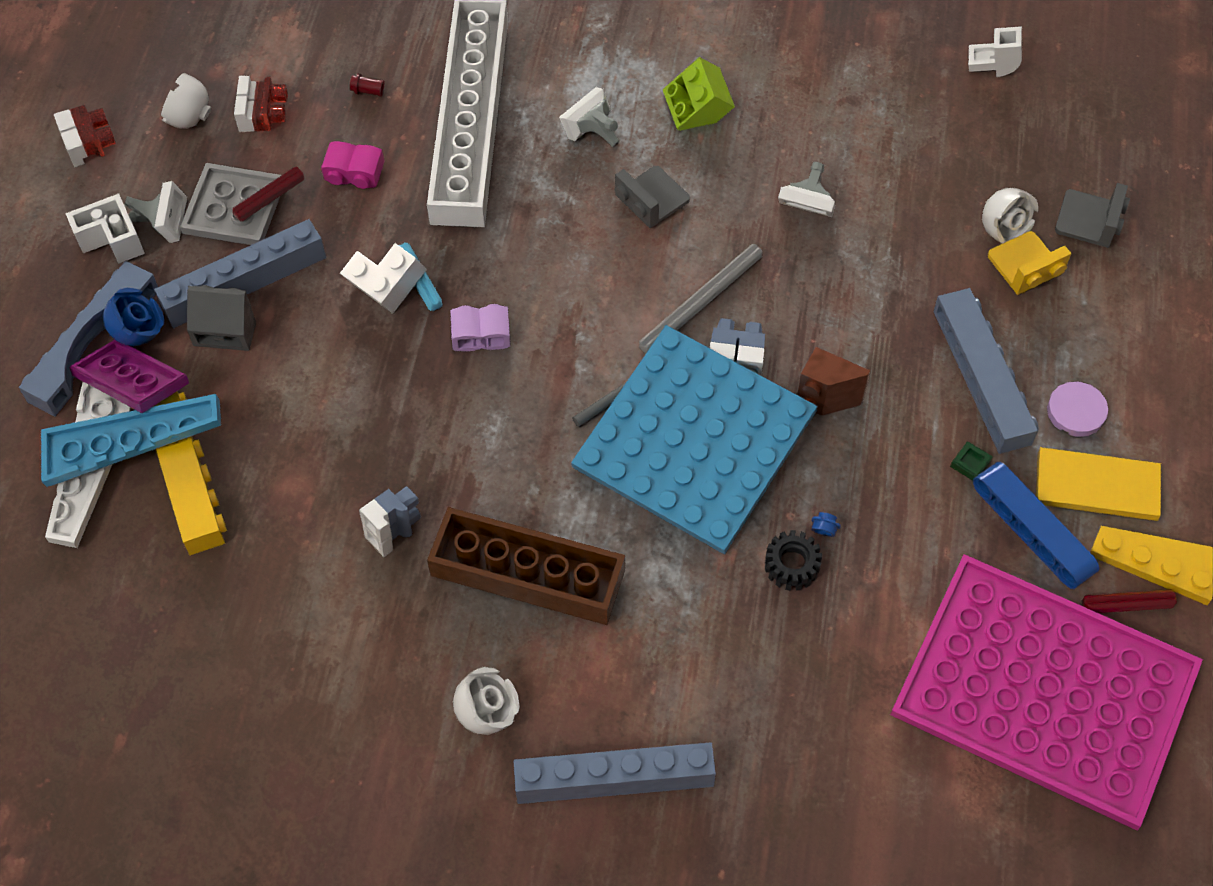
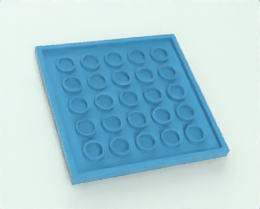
M665 325L572 460L571 465L572 468L725 555L817 412V406Z

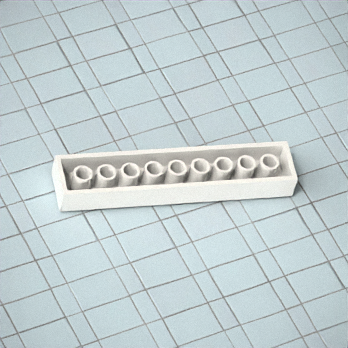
M454 0L427 200L430 225L485 227L508 27L507 0Z

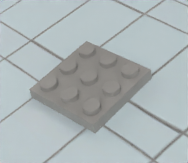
M206 163L181 223L180 229L182 234L247 245L264 240L280 197L243 222L235 218L232 209L281 175Z

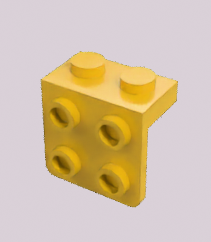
M1032 231L990 249L988 253L989 260L1017 295L1063 274L1067 269L1071 252L1066 246L1050 252L1036 233Z

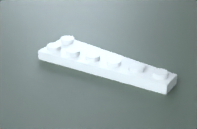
M83 382L76 408L78 413L75 422L134 411L135 409ZM112 464L58 483L57 496L53 502L45 535L48 542L78 548Z

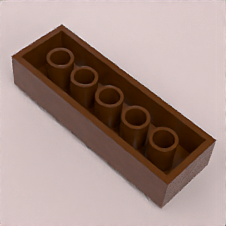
M448 507L427 559L430 576L604 625H608L625 573V555L451 507Z

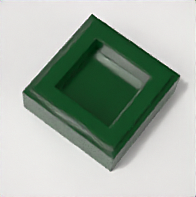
M967 441L951 462L950 467L973 481L976 476L985 471L991 463L993 456Z

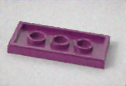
M116 340L111 341L69 367L72 376L140 413H144L189 384L186 374Z

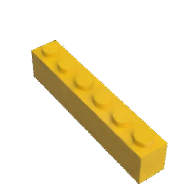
M176 391L155 406L187 400L184 392L178 393ZM193 436L156 448L180 534L189 555L225 544L222 533L226 532L227 528L222 514L216 515L214 507L219 506L215 490L208 489L207 482L212 481L207 465H201L199 459L204 457L199 439L194 441Z

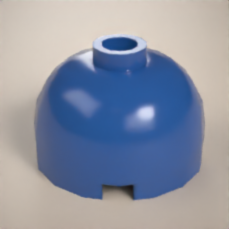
M119 289L107 302L103 313L104 326L109 335L117 342L133 347L147 344L160 332V328L164 324L163 312L157 302L152 297L148 300L142 296L143 291L139 289Z

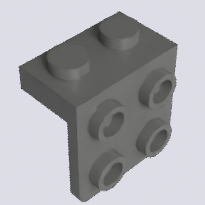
M653 166L635 179L624 169L615 174V195L649 228H652L690 201V195L659 166Z
M1117 183L1110 200L1072 189L1067 190L1064 195L1055 232L1059 235L1109 248L1114 234L1120 235L1124 224V219L1120 218L1121 213H1126L1130 198L1125 197L1128 186Z

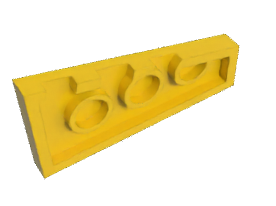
M1106 526L1100 527L1090 550L1095 559L1204 605L1210 603L1213 597V547Z

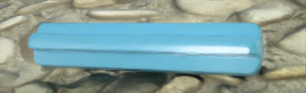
M404 242L402 245H399L418 260L410 244ZM425 272L415 284V287L430 311H435L442 307V299Z

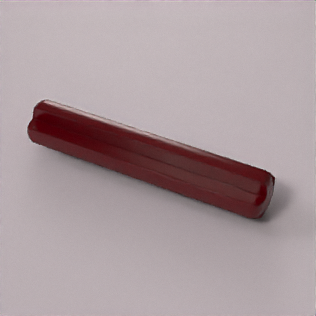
M297 166L293 167L233 207L232 212L235 218L243 222L305 179L303 172Z
M1172 590L1085 595L1082 599L1083 607L1097 613L1174 608L1177 603L1175 592Z

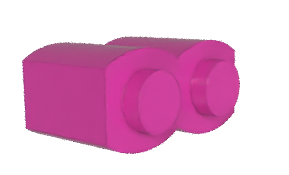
M334 141L329 143L321 170L324 179L331 184L351 183L361 189L377 187L385 160L380 148L370 145L355 146L346 142Z

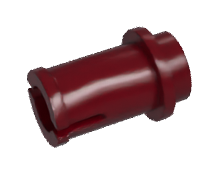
M360 73L352 75L350 91H354L357 95L360 92L378 95L379 97L383 95L384 80L362 77Z

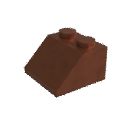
M815 347L801 372L797 395L816 405V413L821 416L860 406L864 399L870 370Z

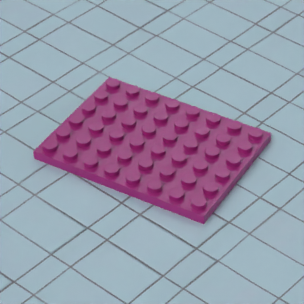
M963 554L890 715L1138 831L1143 823L1203 659Z

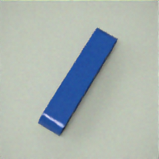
M996 462L973 479V485L978 494L1067 587L1075 589L1099 571V564L1095 557L1004 463Z

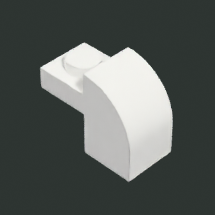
M1022 26L995 28L994 43L969 45V72L996 70V77L1014 72L1022 61Z

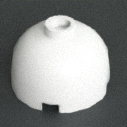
M183 73L175 81V83L179 84V87L174 91L170 90L161 116L164 117L162 121L171 126L188 129L195 126L200 119L205 121L211 111V107L207 105L209 96L204 85L196 78Z
M1004 188L997 191L987 200L983 209L982 222L986 232L1002 244L1029 232L1035 223V220L1032 219L1034 210L1038 212L1037 199L1017 188Z
M482 667L474 670L460 682L455 691L453 699L454 712L458 721L473 733L490 735L501 731L514 722V715L519 711L518 694L509 679L503 680L497 675L500 671L494 668Z

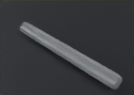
M752 244L643 337L639 341V348L646 354L665 325L676 331L679 330L762 257L761 248L756 244Z

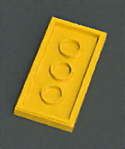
M1040 447L1037 460L1036 497L1045 506L1158 521L1161 516V463Z

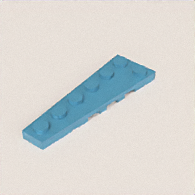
M216 394L154 406L144 413L134 410L41 429L42 483L48 487L65 482L77 476L221 426L220 399Z

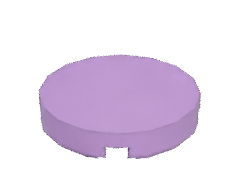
M1067 382L1058 386L1052 392L1047 405L1049 419L1060 431L1063 429L1069 432L1068 435L1083 437L1096 433L1102 427L1107 418L1108 406L1104 396L1093 386L1082 382Z

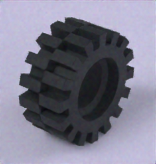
M790 530L789 536L786 535L785 531L781 532L779 539L775 536L771 544H768L765 557L766 573L769 572L768 578L770 581L776 579L775 585L779 588L782 583L786 584L785 590L791 591V586H795L796 591L801 590L803 584L806 588L809 587L811 581H815L818 576L822 560V553H819V544L814 545L815 539L812 536L808 540L805 539L806 533L802 531L800 537L795 536L796 530ZM787 552H796L803 556L805 564L800 569H790L783 565L781 557Z

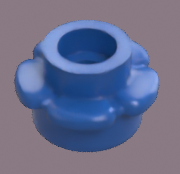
M819 512V515L812 517L811 520L813 522L811 529L813 532L829 537H834L837 529L841 528V525L836 523V516L824 512Z

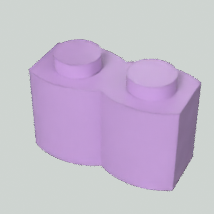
M490 304L478 309L465 305L450 310L453 350L474 351L481 348L495 350L510 347L508 307Z

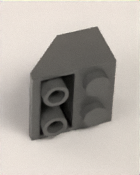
M207 285L188 286L187 331L193 346L249 351L256 320L246 290L212 288Z

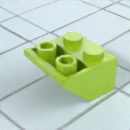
M701 57L696 59L662 89L676 128L680 131L717 123L735 107L720 67Z

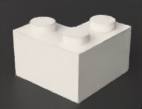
M119 194L65 213L83 253L110 244L118 264L145 254Z
M395 243L379 265H376L357 251L340 274L393 314L427 269L414 256Z

